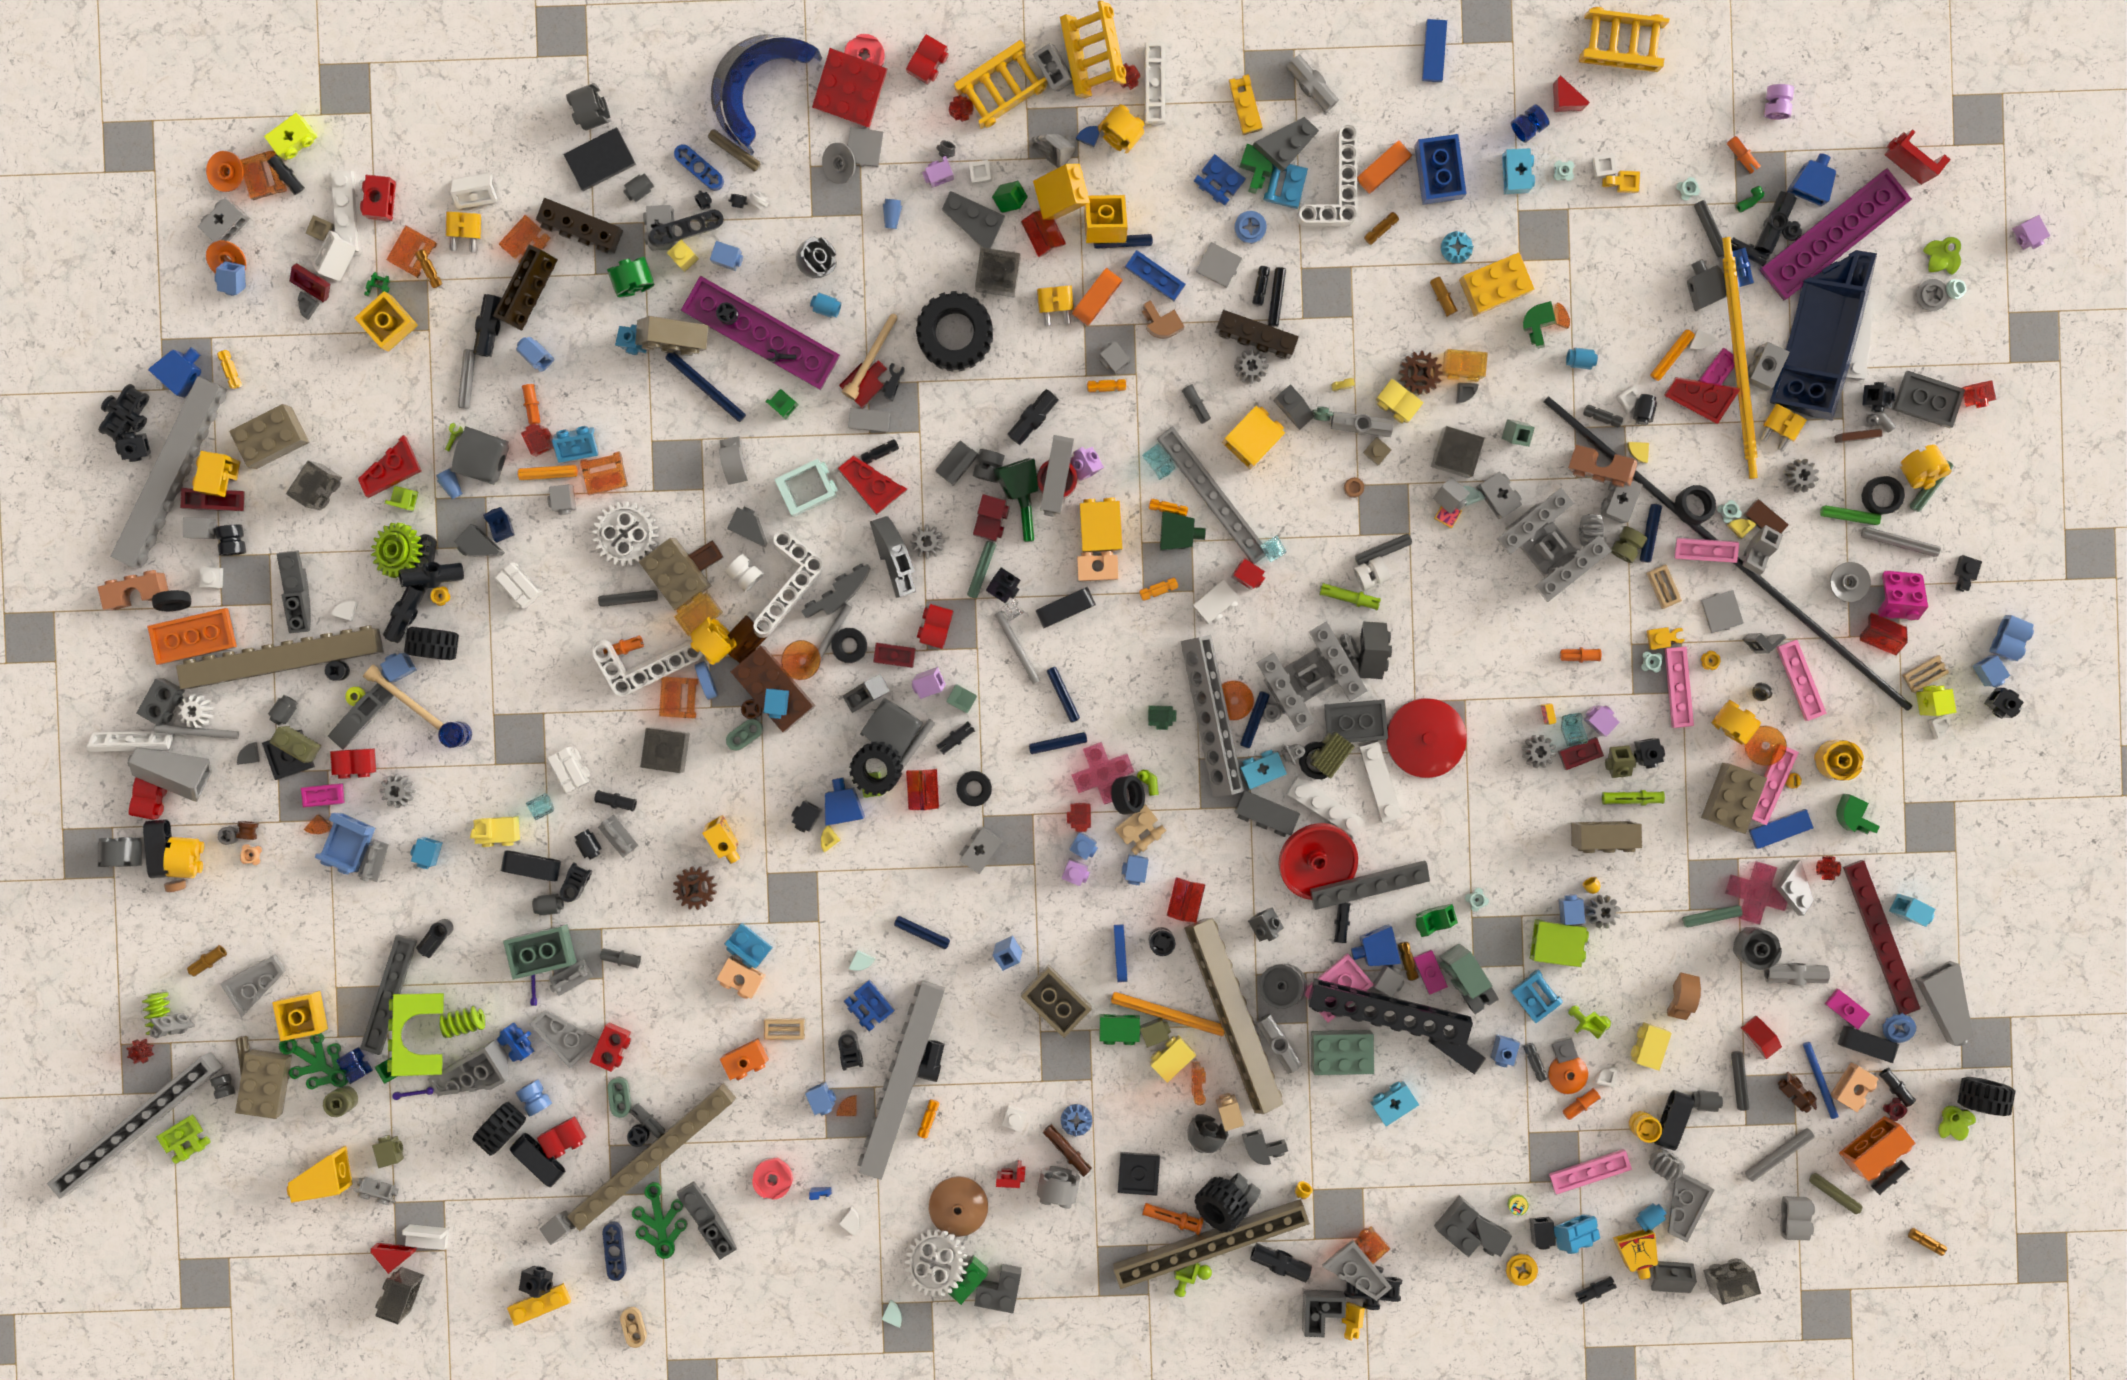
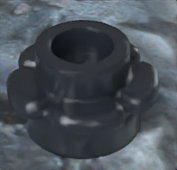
M699 190L698 194L694 196L696 203L701 210L709 209L711 207L710 203H712L711 197L707 192L703 193Z
M731 194L730 199H728L729 202H732V207L743 208L744 205L748 204L746 202L747 196Z
M1788 221V225L1782 231L1783 237L1790 241L1800 237L1802 234L1800 223Z

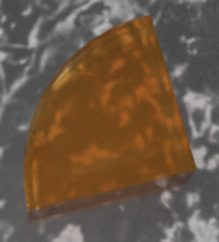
M1557 302L1554 307L1557 322L1555 325L1568 329L1570 326L1568 312L1562 304Z
M318 814L303 830L310 834H324L331 830L332 825Z
M857 1095L845 1098L840 1103L836 1116H856Z

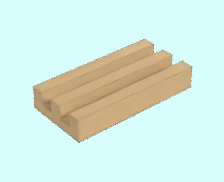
M1666 564L1646 572L1662 609L1682 601ZM1660 571H1663L1675 600H1672ZM1654 574H1656V577H1657V579H1658V581H1659V584H1660V586H1661V588H1662V590H1663V593H1664V595H1665V597H1666L1668 603L1665 602V599H1664V597H1663V595H1662V592H1661V590H1660V588H1659V586H1658V583H1657V581H1656V579H1655V577H1654Z
M1940 655L1931 658L1902 675L1911 692H1917L1949 673L1948 669H1945L1944 666L1946 665L1941 661ZM1936 662L1937 665L1935 667L1910 680L1909 677ZM1940 669V672H1938L1937 674L1931 676L1930 678L1924 680L1916 686L1913 685L1916 682L1922 680L1923 678L1929 676L1930 674Z
M805 1018L764 1019V1040H804ZM768 1024H800V1026H768ZM768 1031H800V1034H768Z

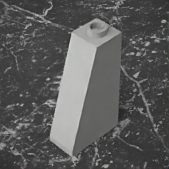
M1053 436L1040 511H1044L1046 516L1056 517V514L1061 513L1074 445L1073 438Z
M137 747L133 755H130L128 758V766L132 776L196 802L212 773L210 761L207 758Z
M1949 961L1921 975L1915 981L1947 1043L1954 1046H1962L1968 1042V1039L1973 1037L1961 967L1958 963Z

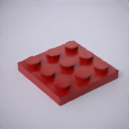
M829 48L812 107L870 128L888 68Z

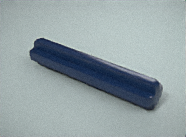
M1151 234L1127 235L1126 243H1094V248L1151 246L1153 244V237Z
M1659 504L1650 505L1644 534L1647 537V541L1641 550V562L1650 563L1652 561L1662 506Z
M1052 667L1048 669L1047 674L1070 722L1079 720L1080 716L1057 668Z
M1259 692L1240 745L1245 748H1250L1270 697L1269 693Z
M1085 732L1036 742L1029 744V750L1031 754H1037L1087 742V736Z
M898 916L894 922L895 927L942 949H947L950 943L948 938L901 916Z

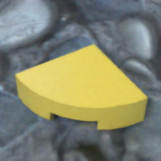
M1354 378L1332 383V391L1354 387Z
M1628 442L1627 448L1631 455L1638 462L1648 463L1649 443Z
M1736 519L1726 524L1739 539H1742L1756 526L1753 521L1747 519Z
M492 818L483 819L478 822L471 831L470 839L492 838Z
M830 825L825 827L821 835V847L824 853L841 841Z

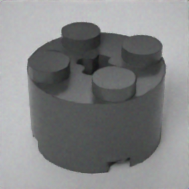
M595 83L566 94L567 101L574 111L572 118L575 124H580L582 129L586 131L610 122L608 120L610 112L606 100L598 95L597 92L600 89Z
M99 838L98 867L142 866L141 838Z
M1746 927L1737 935L1733 952L1743 964L1757 970L1771 968L1778 963L1781 958L1782 948H1780L1778 937L1772 932L1759 927Z

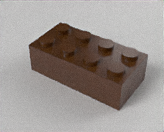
M759 646L730 671L763 710L766 689L789 691L787 715H781V719L771 718L782 732L788 731L816 706L765 646Z

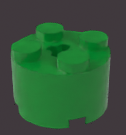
M645 257L637 258L632 262L630 259H624L618 262L619 266L607 269L614 291L619 298L635 295L634 292L640 290L645 292L655 285Z

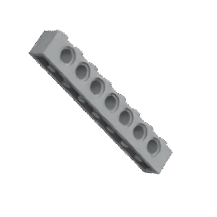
M1207 635L1181 641L1182 652L1213 798L1243 792L1244 789L1212 636Z

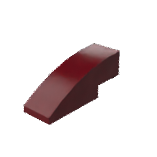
M181 488L180 508L244 511L245 491L226 490L225 497L202 494L191 488Z

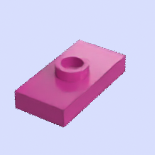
M1722 348L1698 381L1721 385L1735 367L1733 354L1727 349Z
M343 783L301 788L303 808L345 803Z
M1432 950L1413 957L1429 995L1448 987Z
M1836 989L1825 1002L1826 1006L1855 1029H1859L1870 1015V1013L1840 989Z

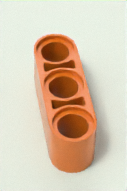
M1398 140L1357 177V181L1370 194L1412 157V154Z
M1106 268L1076 306L1072 315L1089 326L1123 280Z

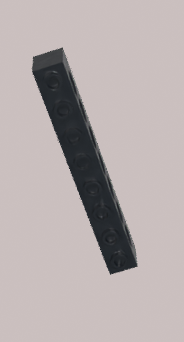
M1315 978L1308 999L1309 1007L1316 1012H1331L1336 1017L1347 1016L1351 1017L1354 1021H1367L1377 1027L1384 1025L1394 1031H1408L1414 1036L1425 1035L1435 1041H1449L1450 1044L1460 1046L1461 1044L1467 1046L1473 1025L1471 1016ZM1329 996L1336 998L1333 1002H1327L1325 999ZM1348 1001L1355 1002V1005L1352 1007H1347L1345 1004ZM1368 1006L1375 1008L1371 1012L1365 1011V1008ZM1387 1011L1394 1012V1015L1390 1017L1385 1016L1384 1014ZM1406 1016L1414 1017L1412 1021L1404 1020ZM1428 1020L1434 1022L1431 1026L1424 1025ZM1447 1025L1453 1026V1029L1450 1031H1445L1444 1027Z

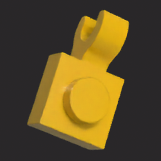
M1620 170L1618 176H1606V178L1602 179V187L1617 186V192L1619 193L1639 192L1640 171Z
M1346 1302V1318H1342V1323L1346 1324L1344 1338L1352 1341L1353 1338H1359V1328L1363 1326L1365 1308L1350 1302Z

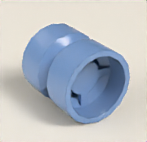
M539 1079L515 1092L519 1100L526 1103L524 1109L529 1117L552 1104L549 1096L542 1093L544 1088Z

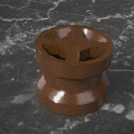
M754 699L746 700L741 706V713L747 719L758 718L763 712V709Z
M238 821L239 831L236 833V838L257 839L255 832L259 823Z

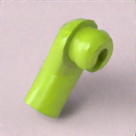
M1143 769L1139 771L1137 778L1148 785L1149 796L1159 795L1157 777L1148 770Z

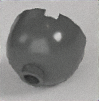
M810 237L797 249V266L808 277L814 279L825 277L833 272L837 265L834 257L836 251L825 238Z
M1198 1114L1195 1118H1192L1187 1130L1188 1140L1197 1152L1214 1153L1224 1145L1228 1137V1131H1225L1222 1123L1220 1125L1214 1123L1215 1118L1204 1114Z

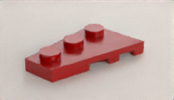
M1675 377L1664 395L1718 424L1739 393L1740 388Z
M402 435L398 439L399 442L385 452L386 455L370 466L358 478L366 497L370 498L422 472L406 436Z
M852 456L838 468L839 472L876 515L907 491V488L897 484L886 475L884 476L855 456Z

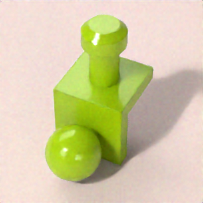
M1577 1005L1572 1006L1568 1010V1014L1571 1017L1574 1016L1580 1022L1574 1030L1576 1033L1587 1030L1599 1039L1611 1026V1021L1607 1016H1599L1595 1011L1585 1017L1579 1011L1580 1008Z
M1199 1263L1175 1270L1174 1276L1175 1279L1179 1280L1177 1288L1174 1289V1294L1178 1297H1184L1186 1295V1284H1194L1197 1275L1202 1280H1208L1212 1275L1211 1268L1208 1265L1200 1266Z

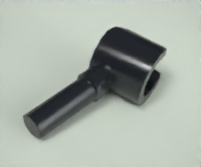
M774 349L767 351L775 353L773 359L767 358L774 363L778 362L779 359L796 360V355L779 353Z

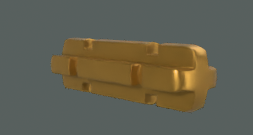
M1391 212L1386 219L1384 218L1372 229V232L1367 233L1364 237L1366 242L1372 245L1377 240V237L1380 238L1392 227L1391 225L1397 223L1399 220L1397 214Z
M421 249L415 252V256L418 261L420 260V265L425 275L430 279L431 286L433 288L441 286L442 281L440 277H437V272L431 260L427 258L426 251Z
M1407 941L1398 944L1399 951L1402 952L1401 958L1407 971V979L1409 981L1416 980L1419 976L1415 970L1416 965L1412 952H1410V944Z
M1915 1228L1910 1229L1908 1233L1909 1238L1940 1256L1945 1255L1947 1251L1946 1246Z

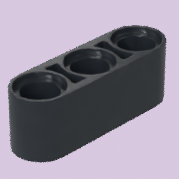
M1086 587L1035 611L1044 629L1095 606L1096 603L1089 588Z
M167 819L146 821L143 825L147 874L149 878L167 877L165 874L169 872L164 870L163 861L165 848H170L171 845L168 842L169 838L172 837L170 822Z
M505 850L500 871L541 880L558 881L561 861Z
M1845 1025L1837 1043L1843 1047L1890 1063H1894L1900 1045Z
M1428 1039V1042L1474 1075L1486 1060L1483 1055L1468 1044L1467 1046L1462 1044L1455 1046L1450 1044L1449 1041Z
M1676 1090L1671 1091L1660 1119L1662 1134L1654 1144L1673 1151L1678 1148L1694 1105L1693 1096Z
M523 1133L509 1148L511 1153L548 1187H552L566 1172L565 1168L554 1157L548 1159L541 1145L527 1133Z

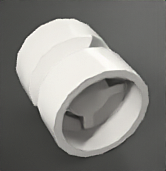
M744 554L737 557L725 571L731 579L738 580L737 584L745 592L751 589L764 574L756 566H751V561Z
M1380 556L1370 560L1368 565L1363 563L1353 568L1363 591L1375 587L1376 582L1381 584L1390 580L1388 569Z

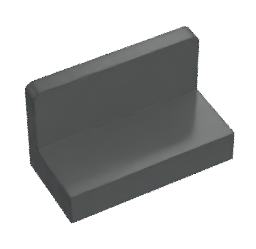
M959 441L936 468V472L954 486L976 460L978 453L970 449L962 441Z
M1762 633L1747 634L1743 641L1755 654L1770 653L1786 636L1784 634H1772L1766 638Z
M1658 1261V1265L1652 1267L1654 1281L1651 1285L1652 1291L1691 1293L1697 1283L1694 1263Z

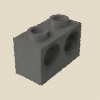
M155 678L136 714L156 725H166L173 718L175 707L182 702V695L185 690L180 689L179 686L164 678ZM167 689L170 693L168 699L165 697V691ZM156 707L160 709V714L158 716L155 713Z

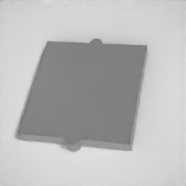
M850 127L848 147L854 154L856 164H860L861 167L864 165L879 167L883 131L869 130L868 127L865 129Z
M1211 242L1205 255H1202V261L1196 272L1227 288L1233 275L1237 274L1236 269L1242 257Z
M1734 590L1722 594L1715 593L1714 596L1701 600L1711 633L1724 629L1730 630L1731 627L1744 623Z

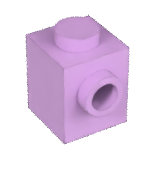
M2040 215L2012 228L2016 235V241L2022 246L2023 250L2028 247L2035 249L2045 244L2043 240L2050 237Z
M938 667L916 674L912 681V688L916 694L918 693L920 699L942 692L946 685Z
M1599 705L1596 707L1592 706L1586 712L1587 717L1584 719L1600 736L1607 737L1619 724V721L1613 716L1614 712L1606 705L1604 707Z
M1069 858L1062 874V879L1080 886L1082 882L1086 883L1090 874L1087 871L1088 866Z

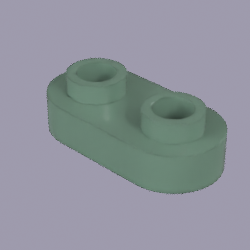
M757 719L745 721L727 735V746L735 751L743 749L761 736L763 733L762 723ZM751 725L756 726V732L750 731ZM735 737L740 738L741 741L739 744H736L734 742Z
M615 1077L609 1082L607 1087L610 1111L615 1117L622 1118L632 1108L629 1084L625 1078ZM617 1083L622 1085L621 1090L616 1088ZM619 1103H623L625 1109H620Z

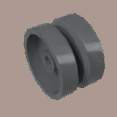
M1277 964L1269 967L1262 974L1259 981V992L1263 1000L1268 1005L1277 1009H1286L1298 1004L1304 998L1307 991V980L1304 973L1298 967L1291 964ZM1282 983L1285 984V989H1281Z

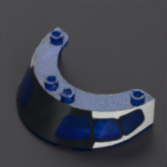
M764 34L748 38L728 51L717 66L711 85L713 112L724 133L733 142L753 155L754 151L750 145L756 137V130L747 118L743 105L744 89L749 77L758 67L776 59H789L794 63L796 61L808 63L813 58L821 61L822 56L819 49L812 44L792 37Z

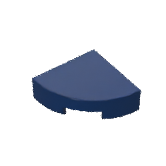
M1098 126L1084 128L1078 133L1076 140L1095 147L1100 135Z
M812 1187L809 1192V1200H818L819 1196L829 1197L832 1194L831 1187Z

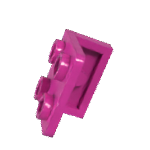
M1884 571L1882 578L1886 599L1878 609L1879 616L1891 619L1919 620L1928 608L1923 575Z

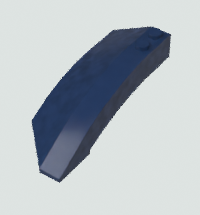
M1855 250L1843 260L1836 261L1824 268L1819 274L1812 278L1810 276L1803 281L1793 326L1786 350L1790 353L1777 378L1770 403L1779 404L1787 409L1811 417L1833 421L1859 334L1877 253Z

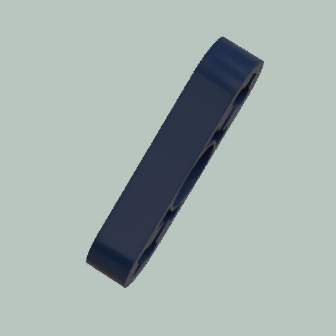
M611 1221L602 1231L606 1271L610 1280L619 1281L627 1271L622 1226L618 1222ZM613 1227V1230H617V1232L614 1234V1241L609 1243L608 1241L612 1240V1233H608V1231ZM610 1247H618L620 1254L612 1256L609 1252ZM615 1261H618L617 1269L621 1270L618 1275H616V1272H612L615 1268Z

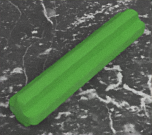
M1827 505L1822 506L1820 515L1823 517L1871 525H1879L1881 522V515Z

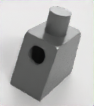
M1703 259L1691 264L1696 275L1687 280V285L1695 312L1727 297L1724 273L1718 265L1707 270Z

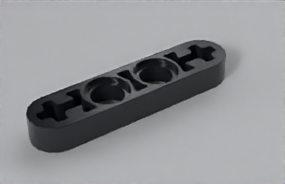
M715 209L657 226L649 232L648 240L653 246H664L681 239L715 230L722 225L724 218L720 211ZM712 215L714 218H718L716 224L714 222H709L706 224L705 227V221L709 220L712 217ZM697 220L701 226L700 230H693L690 222ZM673 226L681 228V236H675L672 233L671 229ZM665 228L667 229V236L660 239L661 242L658 239H654L653 236L656 232L658 235L666 232Z

